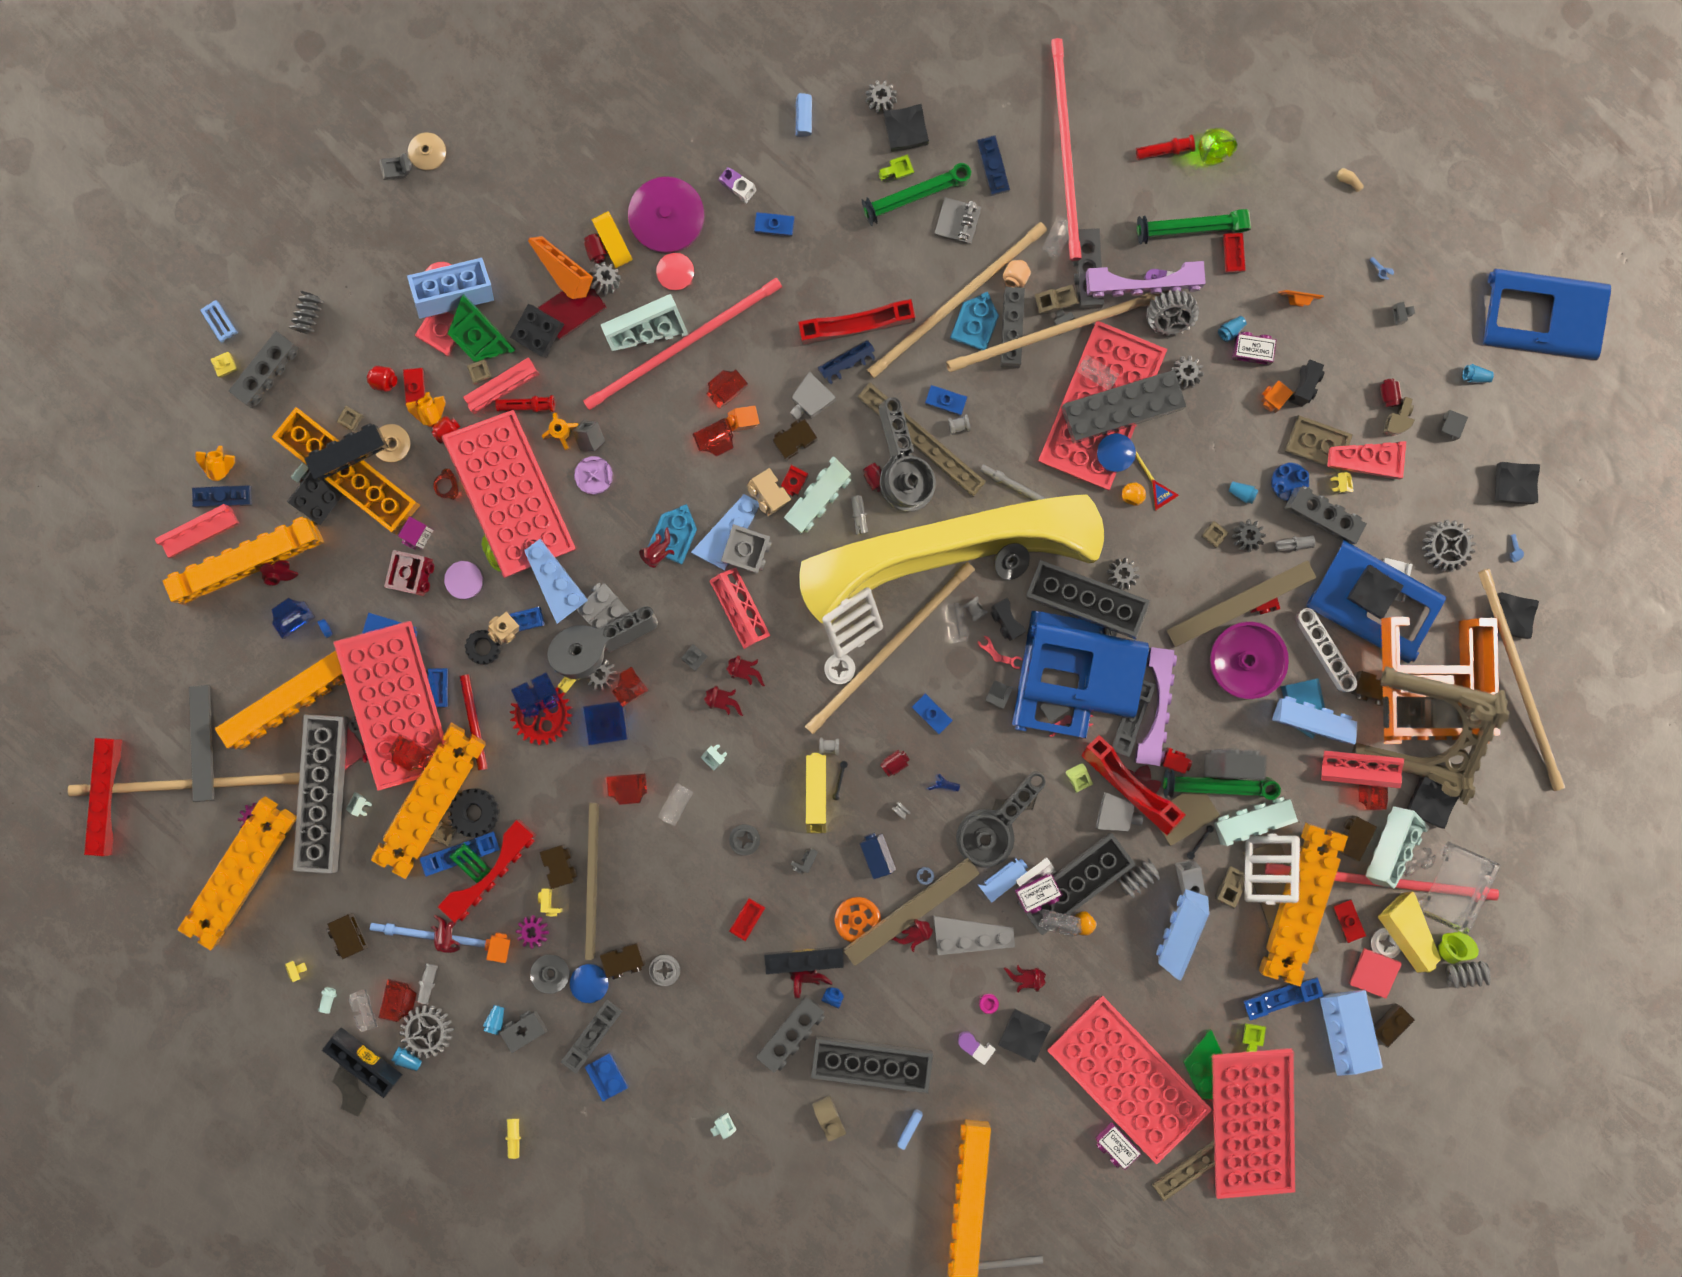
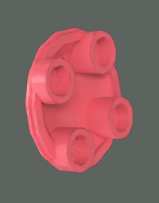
M671 253L660 259L656 274L658 281L664 288L680 290L691 284L694 277V268L687 256L681 253Z

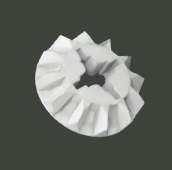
M835 654L832 655L825 663L827 678L835 684L849 682L855 674L854 661L848 655H844L841 658H836ZM841 660L842 666L849 670L842 671L840 677H838L837 670L831 669V667H837Z
M1386 928L1376 931L1371 938V948L1376 953L1394 958L1401 951ZM1388 938V942L1394 944V946H1387L1384 949V945L1379 940L1385 941Z

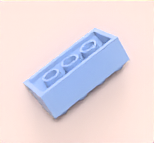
M482 258L407 276L419 319L457 310L463 294L474 305L494 301L491 283Z
M1285 696V699H1278L1272 721L1345 744L1356 743L1357 721H1353L1352 716L1342 713L1340 716L1333 714V710L1322 708L1321 711L1315 709L1314 704L1304 702L1302 705L1296 703L1297 699Z
M1185 889L1184 894L1179 896L1177 901L1178 909L1176 912L1173 911L1170 918V928H1166L1163 939H1165L1163 945L1159 944L1156 955L1159 956V964L1178 980H1182L1209 916L1208 896Z
M1366 990L1330 993L1320 998L1337 1076L1355 1075L1383 1068Z

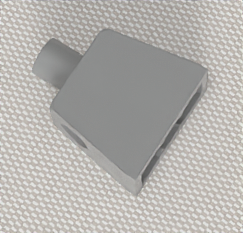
M809 372L792 396L796 406L790 411V414L796 420L804 413L813 418L836 401V397Z
M1103 792L1095 828L1129 831L1131 824L1142 825L1144 815L1135 813V806L1132 803Z
M1194 859L1175 863L1182 895L1185 889L1206 896L1201 867Z

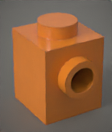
M1278 380L1272 387L1269 385L1262 393L1264 397L1261 402L1264 403L1265 409L1276 413L1294 392Z
M756 406L735 408L727 413V422L732 432L753 429L760 424Z
M496 932L495 935L491 934L490 939H486L484 949L488 951L486 960L506 963L511 939L507 937V934Z

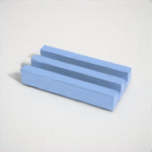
M217 300L200 310L221 343L225 339L231 338L233 334L238 333ZM214 306H216L222 318L228 325L230 329L229 332L227 331L219 316L213 309ZM210 310L224 335L220 334L206 311Z
M918 1109L914 1110L897 1142L898 1147L905 1150L923 1116L922 1112Z

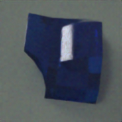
M287 598L271 609L273 614L272 624L282 639H285L316 618L305 601L298 602Z

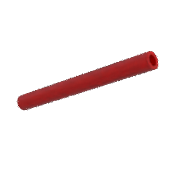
M469 674L461 675L459 677L470 732L482 739ZM484 749L478 759L476 758L478 771L488 769Z

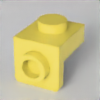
M542 888L541 892L538 893V904H541V912H546V916H557V913H561L563 908L551 907L552 889Z

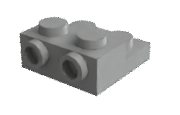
M733 524L721 561L754 573H758L759 570L762 571L766 561L763 559L764 554L769 552L772 543L769 541L770 536Z
M600 583L595 585L591 589L593 593L586 597L588 601L576 609L591 627L595 629L603 628L631 613L605 583L603 585Z

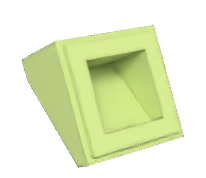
M1083 763L1066 771L1076 793L1093 785L1088 770Z

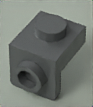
M406 153L401 154L400 157L385 158L379 161L383 180L406 178L411 171V162L407 159Z

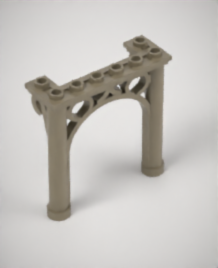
M1386 666L1382 674L1381 686L1436 698L1450 703L1458 710L1462 717L1463 727L1461 734L1453 746L1433 757H1413L1360 743L1354 744L1352 753L1404 758L1402 772L1427 777L1443 784L1441 789L1445 794L1452 797L1459 796L1460 801L1467 805L1469 799L1475 795V787L1473 786L1474 773L1480 769L1481 757L1487 753V744L1494 737V728L1496 726L1497 729L1501 730L1503 723L1508 721V700L1505 699V691L1500 690V692L1491 694L1395 671V668ZM1474 712L1479 720L1473 721L1468 716ZM1472 728H1480L1477 735L1472 732ZM1472 745V748L1468 754L1465 748ZM1456 755L1464 757L1463 761L1459 764H1453L1449 759ZM1370 762V763H1369V764L1377 765V763H1375V762ZM1445 762L1446 766L1439 765V763ZM1390 764L1388 767L1398 768V765Z

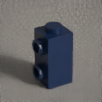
M874 832L864 836L865 839L860 843L873 880L893 873L896 867L883 833L876 835Z

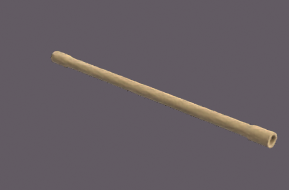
M1039 222L1025 237L884 357L867 369L872 378L878 376L912 344L1032 242H1035L1047 232L1045 225Z
M1150 293L1141 295L1138 298L1009 342L946 362V367L950 373L960 370L968 365L1142 306L1150 305V301L1155 300V296L1160 295Z
M966 562L955 573L954 577L805 727L814 734L825 723L826 719L975 570L973 566Z
M1490 569L1479 571L1478 574L1486 591L1493 615L1497 618V626L1543 756L1553 791L1564 789L1565 786L1561 774L1557 769L1502 610Z
M300 772L214 778V788L299 784ZM192 779L113 784L112 793L192 789ZM69 785L68 795L70 797L90 795V785Z

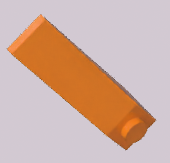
M543 236L528 239L529 244L559 288L569 298L577 299L587 296L593 276Z

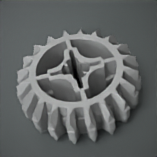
M1178 289L1175 292L1169 290V293L1165 294L1162 292L1161 296H1155V300L1150 301V305L1147 306L1146 317L1150 328L1154 332H1158L1160 336L1166 334L1168 337L1170 334H1174L1176 337L1177 333L1183 334L1184 330L1190 331V327L1195 326V322L1198 320L1199 308L1197 301L1191 294H1187L1185 291L1180 293Z
M1445 520L1444 524L1440 521L1437 522V527L1433 525L1430 527L1431 531L1425 533L1429 538L1423 539V542L1427 543V545L1423 546L1422 549L1428 550L1424 557H1431L1428 563L1435 562V569L1441 565V571L1448 569L1449 572H1453L1454 568L1460 570L1461 565L1467 566L1466 560L1470 561L1473 559L1470 554L1475 553V550L1471 546L1476 545V543L1471 542L1470 539L1474 538V535L1468 536L1467 533L1470 529L1463 530V523L1457 526L1456 520L1452 521L1451 524L1449 520ZM1442 531H1451L1457 535L1450 538L1444 535ZM1436 538H1438L1437 541L1439 543V549L1437 551L1435 548ZM1460 541L1462 542V553H1461V554H1460L1461 551H1460V549H1459V547H1458ZM1453 542L1450 546V549L1445 550L1448 546V543ZM1445 554H1449L1451 557H1454L1456 560H1455V561H1447V560H1444L1443 558H1441V556H1442V555H1445Z
M423 1005L422 1010L419 1006L415 1007V1012L412 1010L408 1012L410 1017L405 1016L403 1018L406 1023L400 1025L401 1028L405 1029V1031L399 1032V1035H405L401 1043L407 1041L408 1045L405 1046V1049L407 1050L411 1047L410 1054L412 1055L418 1051V1058H421L423 1053L425 1058H429L430 1053L434 1057L437 1056V1050L442 1053L444 1051L443 1046H449V1042L446 1040L452 1039V1036L447 1034V1032L453 1031V1028H447V1025L452 1023L451 1020H444L448 1015L445 1013L441 1016V1008L434 1012V1005L429 1008V1011L427 1005ZM424 1016H429L435 1019L438 1023L430 1024L428 1020L424 1018ZM418 1018V1031L412 1034V1025ZM425 1027L429 1030L434 1028L432 1031H430V1033H428V1036L427 1034L418 1035L419 1033L423 1032ZM441 1029L440 1039L435 1045L434 1033ZM414 1039L424 1040L425 1044H428L429 1047L421 1046Z

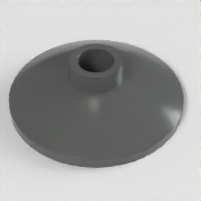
M1011 543L1004 546L995 557L994 568L996 573L1006 580L1020 577L1029 566V552L1026 547L1019 543Z
M551 954L538 958L530 971L534 987L546 994L561 991L568 983L570 975L567 963L561 957ZM549 970L554 971L553 977L548 976Z

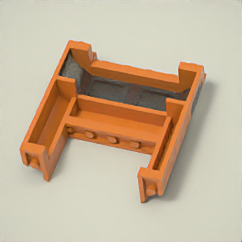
M1409 617L1381 618L1382 672L1387 666L1395 668V671L1491 694L1499 692L1497 618H1476L1459 621L1460 666H1400L1399 626L1409 625ZM1383 686L1384 744H1402V740H1412V736H1417V740H1429V736H1434L1435 740H1447V736H1452V740L1459 738L1463 727V720L1453 705L1440 699ZM1474 712L1468 716L1473 721L1479 720ZM1495 726L1494 736H1500V729H1497ZM1472 728V732L1477 735L1480 728Z

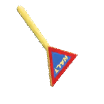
M1136 452V459L1152 482L1156 511L1179 495L1155 481Z

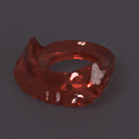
M449 468L443 469L441 474L434 480V491L441 498L454 500L458 496L457 480ZM442 478L450 479L452 483V488L445 494L440 493L437 489L438 481Z

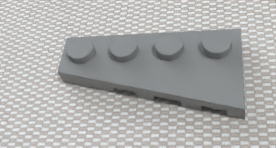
M934 916L938 955L1015 947L1013 927Z

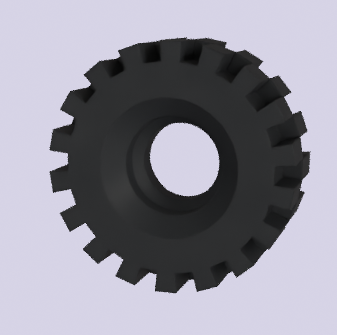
M474 788L461 791L452 800L451 807L448 808V812H450L448 818L452 822L451 826L456 828V832L466 837H478L489 833L491 829H494L495 823L499 820L498 814H500V809L497 807L498 802L486 790ZM471 805H476L481 810V816L477 820H470L466 815V811Z

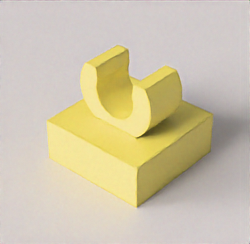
M230 352L211 359L215 371L220 378L237 371Z
M1342 472L1338 473V477L1331 478V481L1339 482V486L1332 488V491H1340L1341 493L1354 492L1351 473Z
M292 961L285 964L291 983L299 980V973L307 970L305 963L295 966Z

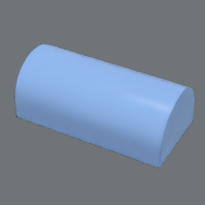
M799 93L796 98L797 136L812 135V96L810 94Z

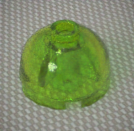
M1224 128L1206 130L1198 143L1200 157L1206 165H1217L1224 162L1221 158L1227 155L1231 157L1238 147L1233 134Z

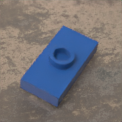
M756 212L755 233L793 236L794 216Z
M931 385L925 404L961 416L967 396Z
M541 607L509 614L519 625V631L545 625Z
M428 668V681L436 707H448V669Z
M926 693L912 706L938 734L953 721Z

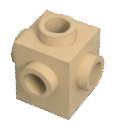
M507 612L500 617H494L489 622L488 635L493 642H498L500 645L505 642L507 644L515 638V634L519 632V625Z

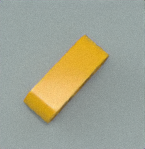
M607 211L593 218L592 221L615 268L632 261L633 259L610 212Z

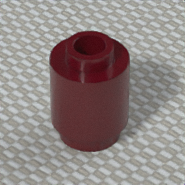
M597 233L586 236L584 238V247L590 262L598 264L605 261V257L608 254L601 237Z
M1394 378L1383 380L1380 390L1385 407L1390 408L1401 405L1402 395L1399 381H1395Z
M872 463L862 470L864 472L863 476L872 491L877 490V492H880L882 469L876 463Z
M897 750L885 758L884 762L880 765L887 776L890 777L891 775L895 776L908 767L910 759L904 750L902 752Z

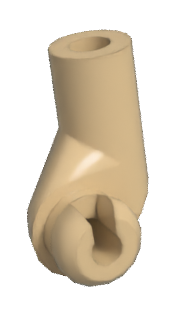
M1345 168L1338 171L1337 177L1341 182L1351 185L1356 192L1363 189V184L1354 172Z

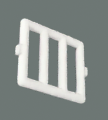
M868 587L850 599L846 598L843 600L840 606L822 618L836 658L843 657L857 646L858 648L865 644L864 641L883 629L871 589ZM866 598V603L832 625L831 621ZM870 610L871 614L836 637L835 633ZM871 622H874L873 627H871L870 629L862 633L860 636L846 644L844 647L840 648L839 644H841L849 637H851L852 635L866 627Z
M1268 834V836H1250L1249 839L1245 840L1244 900L1246 902H1260L1267 905L1298 902L1300 838L1298 836ZM1253 844H1292L1291 855H1253ZM1253 863H1291V875H1253ZM1252 883H1291V895H1252Z

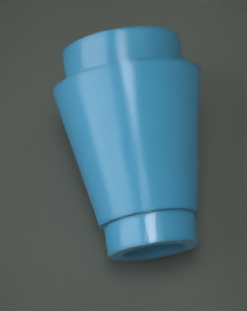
M1239 316L1222 324L1220 329H1218V334L1223 341H1232L1244 326L1247 325L1244 317Z
M1471 364L1465 366L1462 376L1463 380H1466L1468 383H1491L1494 373Z
M1234 481L1228 492L1246 504H1253L1259 491L1255 489V486Z
M493 1005L483 1025L485 1026L483 1031L499 1035V1032L502 1031L505 1008Z
M398 1047L391 1061L395 1062L394 1065L415 1071L418 1070L422 1063V1060L414 1054H410L411 1052L406 1050L405 1047Z

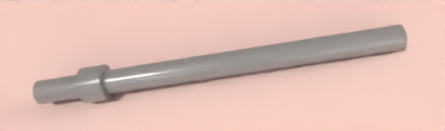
M984 464L980 469V472L992 477L993 481L1001 482L1034 501L1047 499L1004 476V473L999 470L995 471Z

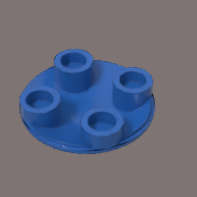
M1122 434L1106 436L1099 443L1097 449L1098 460L1107 471L1120 472L1126 470L1132 465L1136 456L1133 442Z
M1282 464L1273 473L1271 480L1272 489L1280 499L1288 501L1294 488L1309 487V473L1299 464Z
M586 964L578 967L570 978V989L573 996L583 1003H595L601 1000L609 987V981L604 970L596 964Z

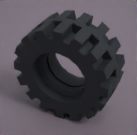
M477 630L471 633L469 638L466 639L465 652L468 658L481 665L493 663L499 657V653H501V645L491 640L487 630ZM486 639L491 644V649L488 654L482 656L476 652L475 646L479 640Z

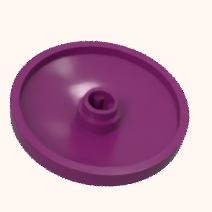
M658 177L647 181L637 189L629 204L628 221L632 233L644 247L654 252L669 254L684 250L698 238L704 225L705 213L700 196L691 185L678 178Z
M1241 622L1228 627L1217 637L1210 653V667L1218 685L1228 694L1241 699H1257L1275 691L1283 682L1289 665L1288 651L1282 638L1272 628L1258 622Z

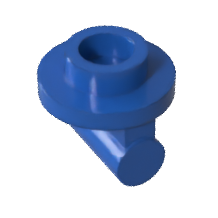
M830 987L826 989L821 1001L839 1009L844 995L838 988Z

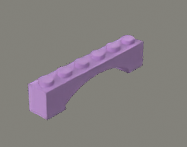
M1204 261L1184 262L1179 271L1152 280H1132L1119 277L1109 272L1108 267L1089 268L1086 272L1087 296L1093 295V298H1102L1106 294H1112L1113 297L1123 296L1124 293H1131V295L1136 296L1142 295L1143 292L1160 294L1162 291L1171 290V292H1175L1177 289L1179 292L1182 289H1189V292L1200 291V288L1206 284Z
M1149 648L1146 667L1151 669L1155 679L1157 708L1149 733L1141 744H1136L1134 763L1160 766V762L1163 763L1165 752L1162 751V745L1166 743L1167 732H1164L1165 724L1169 722L1167 706L1171 704L1172 693H1169L1170 686H1173L1174 683L1172 666L1175 667L1177 655H1174L1175 650Z

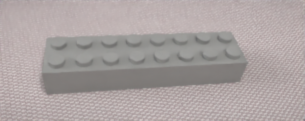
M304 715L293 871L335 873L338 871L348 717Z

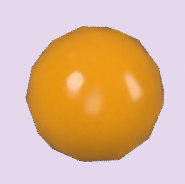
M1132 482L1123 488L1121 496L1124 502L1138 506L1145 500L1146 492L1141 484Z
M1086 911L1076 913L1072 919V927L1079 935H1090L1096 929V921Z

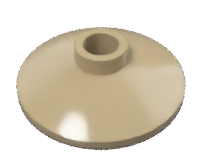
M421 133L411 140L408 147V156L412 164L418 169L433 170L443 163L446 157V147L439 136L433 133ZM424 147H429L427 152L422 151Z
M387 424L380 427L379 429L389 448L375 455L379 459L390 463L402 460L408 454L411 446L407 431L395 424ZM395 441L396 446L391 448L390 443Z

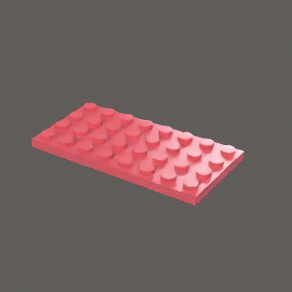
M1100 321L1095 322L1038 462L1109 491L1117 472L1107 471L1100 464L1097 457L1098 445L1103 438L1110 434H1122L1131 439L1136 425L1073 444L1061 407L1065 403L1157 375L1167 349Z
M514 410L442 436L504 578L531 568L524 550L540 538L555 558L575 551L576 548Z
M407 621L334 641L377 791L417 780L439 743L444 745L446 741L443 740V729L412 622Z
M1103 995L1047 1049L1156 1165L1212 1111L1207 1103Z
M1292 1048L1212 1055L1215 1190L1217 1199L1294 1193V1054Z

